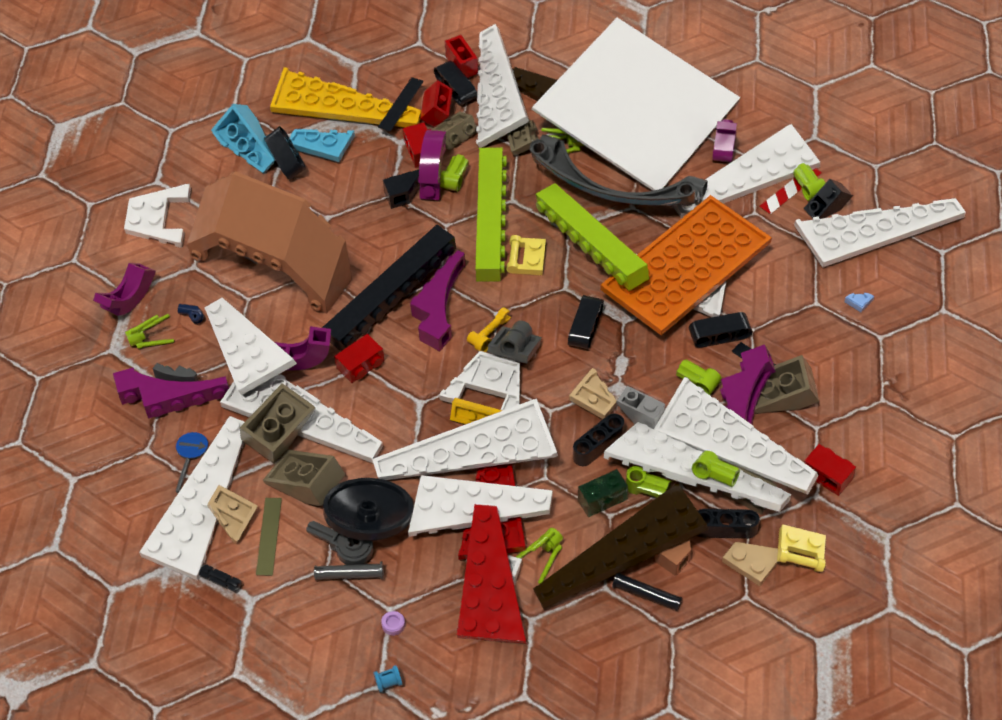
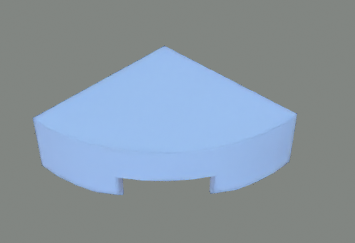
M852 293L845 297L844 302L862 312L873 301L874 296L869 293Z

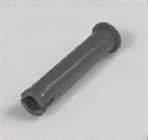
M380 561V564L314 566L315 581L378 577L381 580L384 579L383 561Z

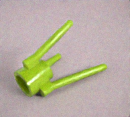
M541 129L543 132L567 134L561 129ZM569 134L549 135L558 139H567L568 146H572V148L566 149L567 153L580 151V147L584 146V144Z
M166 314L160 318L158 315H155L140 325L125 331L130 346L136 345L137 349L146 346L174 343V339L142 341L146 339L144 330L169 318L170 315Z
M549 528L537 541L527 547L526 551H522L516 556V558L521 559L530 551H535L540 546L545 551L553 550L538 581L539 584L544 581L557 553L562 549L560 543L563 537L554 528Z

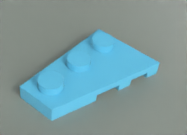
M294 129L290 139L298 151L340 162L355 137L354 130H348L347 133H338L337 130H330L328 133L312 129Z

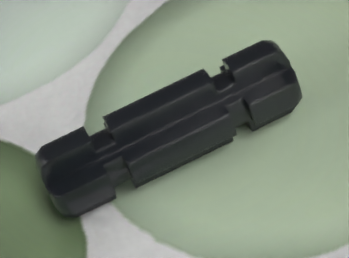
M207 564L200 568V577L210 578L209 581L224 588L228 586V589L233 592H237L241 588L242 581L235 577L232 579L231 575L216 568L213 570L214 568Z

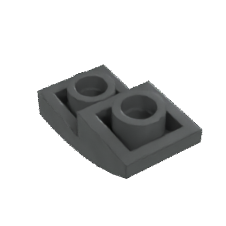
M159 363L152 368L155 378L179 382L198 381L197 373L191 368L186 369L179 365L174 371L171 367L163 366Z

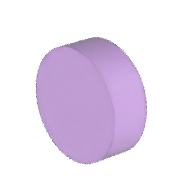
M390 611L382 617V629L386 634L394 636L404 630L405 620L401 613Z

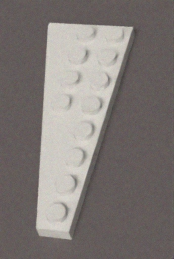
M496 24L480 32L479 36L481 56L479 57L480 70H478L480 83H478L477 94L479 112L477 113L478 126L476 131L478 133V140H476V143L480 148L529 122L499 28Z
M790 124L705 179L708 181L707 190L699 202L696 199L695 203L690 206L682 204L672 206L682 219L710 195L724 204L794 177L793 170L799 164L805 163L812 170L819 168L820 161L793 125Z
M956 198L933 201V203L928 205L916 203L912 204V207L900 208V206H894L893 209L883 211L879 208L856 211L845 216L834 214L830 218L819 219V217H813L812 220L808 221L798 219L795 220L794 226L821 266L826 267L964 218L966 212Z
M281 374L243 395L238 392L233 381L220 401L221 407L250 417L283 383L316 407L298 436L373 463L372 459L378 456L383 447L382 441L364 429L360 430L349 419H344L335 413L334 409L326 407L320 403L319 399L298 385H293Z
M686 377L682 380L654 430L681 441L692 448L703 452L712 451L723 461L807 495L818 477L815 470L800 459L792 456L782 446L774 443L767 435L759 432L753 425L731 409L726 408L716 398L711 397L701 387L696 386Z
M537 399L373 458L372 460L378 478L392 480L554 458L558 454Z
M229 416L140 550L141 557L197 581L199 580L200 568L206 561V553L209 544L212 543L215 526L218 524V520L207 504L218 485L226 489L231 485L232 475L235 467H237L241 448H243L245 443L240 437V426L244 421Z
M637 422L604 451L603 458L607 460L610 457L622 460L623 465L629 466L632 463L642 466L643 471L646 472L659 471L666 478L692 486H697L698 483L711 487L710 491L715 493L721 490L731 493V497L735 499H751V502L755 505L780 512L791 498L790 493L768 484L760 478L744 473L741 469H739L740 474L733 487L710 477L706 479L696 477L692 472V465L703 451L692 448L640 422Z

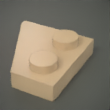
M594 368L588 372L569 395L570 401L601 419L610 415L617 406V400L608 391L604 381L601 382Z
M218 485L207 504L210 511L235 544L239 541L258 507L256 504Z
M735 542L723 556L722 562L761 586L779 563L777 561L778 549Z

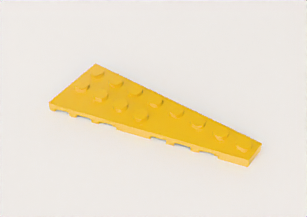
M284 67L270 105V110L276 113L380 124L393 103L385 98L383 100L374 98L369 93L366 95L358 93L357 89L341 84L323 82L318 77H307L303 72H291L289 68ZM407 106L394 126L408 127L419 124L421 110Z

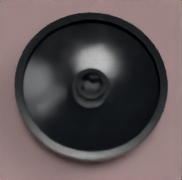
M357 478L342 482L327 493L323 503V515L326 523L337 533L357 540H381L397 535L410 524L413 513V501L407 491L395 483L378 478Z

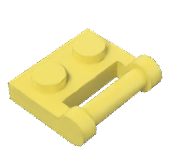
M512 235L509 242L511 251L506 267L507 272L512 274L543 275L546 239L521 238L519 235ZM519 247L525 248L523 264L517 263Z
M782 525L779 530L777 561L782 563L787 561L823 572L825 568L826 535ZM788 551H792V552H795V553H799V554H803V555L815 557V559H812V558H809V557H805V556H801V555H797V554H793V553H789Z

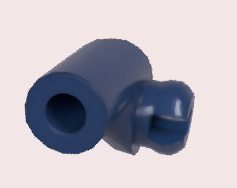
M178 305V314L189 315L191 321L196 324L203 320V313L198 306Z

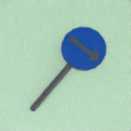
M190 432L184 434L176 443L177 453L182 458H186L176 487V493L180 492L190 459L201 457L208 449V441L200 433Z

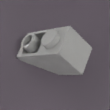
M629 386L625 388L617 400L618 406L634 424L640 422L652 429L655 428L665 411L664 403Z

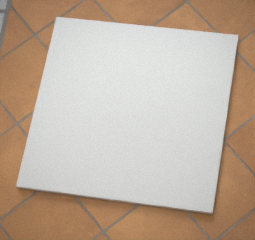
M617 17L537 101L531 110L654 191L662 189L668 184L716 128L717 121L723 120L740 100V97Z

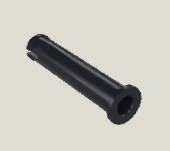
M621 572L616 574L612 584L614 589L618 587L675 611L679 610L682 602V597L622 575Z

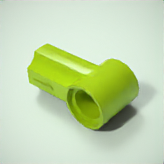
M457 154L453 156L446 171L443 170L441 172L440 188L456 192L460 190L463 175L469 165L468 160L463 155Z
M805 163L799 164L793 170V175L801 185L803 196L807 201H810L826 183L824 179H818L810 166Z
M687 359L681 362L676 372V376L682 379L684 377L688 378L693 384L701 387L709 395L721 383L722 379L716 370L711 368L705 370Z
M704 451L692 465V472L696 477L700 479L710 477L731 487L736 484L740 474L739 468L719 460L718 456L712 451Z
M633 466L627 471L626 489L631 494L644 493L659 497L670 488V480L648 474L640 466Z

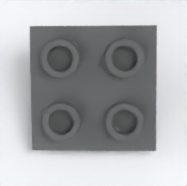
M517 321L511 328L503 326L489 343L487 352L498 357L513 359L519 363H528L541 345L542 337L532 335V328L527 322Z

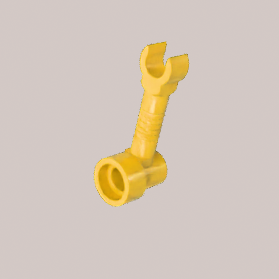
M505 307L501 308L495 319L481 332H470L467 336V342L472 344L477 351L487 352L488 345L492 341L487 336L499 325L510 320L511 317L507 315L510 310Z

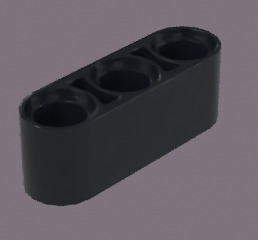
M452 60L434 68L436 79L453 89L452 98L458 105L461 106L477 98V91L474 85Z
M277 127L264 138L281 171L289 180L306 169L290 137L282 127Z
M586 295L582 296L569 332L568 345L584 349L590 348L603 310V299Z
M744 312L697 320L688 327L694 346L697 348L744 340L753 333L747 315Z
M610 414L578 438L573 444V461L575 464L582 467L587 466L601 456L609 446L624 434V418L619 414Z
M698 510L708 527V530L696 535L698 537L749 539L755 537L758 532L760 518L757 512L753 510Z

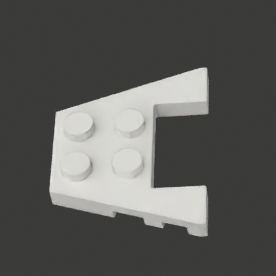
M190 184L130 198L124 226L125 233L145 239L154 238L159 240L160 243L166 244L169 242L173 243L175 247H182L184 239L183 229H165L168 203L189 202Z
M479 351L463 368V372L450 382V386L440 392V400L452 403L454 398L461 399L464 389L469 388L505 398L501 407L503 411L515 407L520 402V363L512 359Z

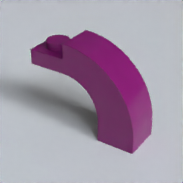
M427 130L424 135L419 164L420 199H440L441 165L446 150V131Z
M128 263L125 275L119 286L110 293H95L93 301L99 303L101 308L117 316L125 315L133 310L143 299L156 271L140 263Z
M310 326L309 335L302 342L295 344L274 342L297 363L287 370L308 369L321 363L329 352L331 329Z

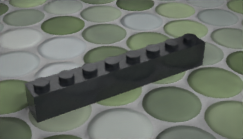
M436 224L322 327L331 329L330 343L342 351L353 344L362 334H365L376 321L383 318L389 309L395 307L400 299L408 295L419 282L425 280L433 269L438 268L444 259L454 253L456 249L455 237Z

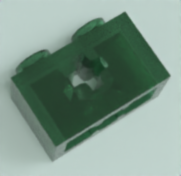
M617 469L578 486V502L588 517L627 500L628 485Z

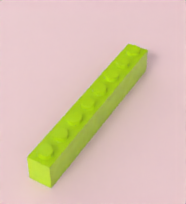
M479 148L476 282H501V273H505V261H501V258H505V245H501V242H505V230H502V227H506V216L502 215V212H506V200H502V197H506V185H503V182H506V170H503V167H507V156H503V148Z
M556 183L536 193V207L538 211L544 213L551 223H555L562 233H566L573 243H577L584 253H588L596 264H600L607 274H611L616 278L619 285H623L630 291L649 280L647 263Z

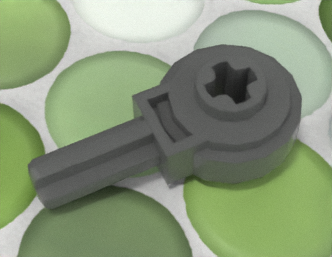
M311 521L307 525L306 531L329 542L331 550L337 552L338 558L345 565L367 563L373 555V540L352 539L315 521Z

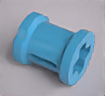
M396 665L392 666V669L380 673L377 671L373 672L379 692H383L385 688L394 685H402Z

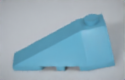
M232 104L211 129L221 145L234 151L233 153L247 160L249 164L262 173H266L276 161L264 140L266 136L258 119L247 105Z

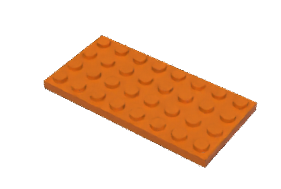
M710 195L637 254L648 265L649 280L629 291L623 285H619L616 278L610 276L600 285V290L662 336L771 243L772 237Z

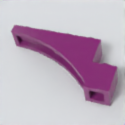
M459 250L447 259L446 264L436 271L432 280L427 282L422 291L417 296H414L410 302L412 316L422 321L418 327L420 341L438 351H441L452 338L451 325L446 320V306L451 288L465 267V253Z
M765 344L742 352L741 357L743 361L740 362L742 372L721 379L723 388H720L723 399L728 404L725 407L734 411L751 425L760 393L770 375L776 372L772 356Z
M134 367L113 373L122 405L142 399L148 419L173 411H180L194 405H201L211 400L222 399L229 389L226 376L204 381L179 382L153 378L136 372Z

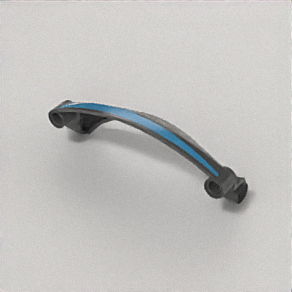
M542 135L540 139L534 140L530 144V151L535 163L542 165L559 179L575 188L611 201L639 205L682 204L690 206L695 203L696 199L699 202L704 197L708 186L707 180L687 176L671 186L654 191H617L593 182L580 172L568 156L562 140Z

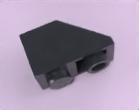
M419 169L383 179L384 193L391 209L411 203L420 189Z
M829 179L804 209L812 218L819 217V219H823L840 211L853 195L842 183Z

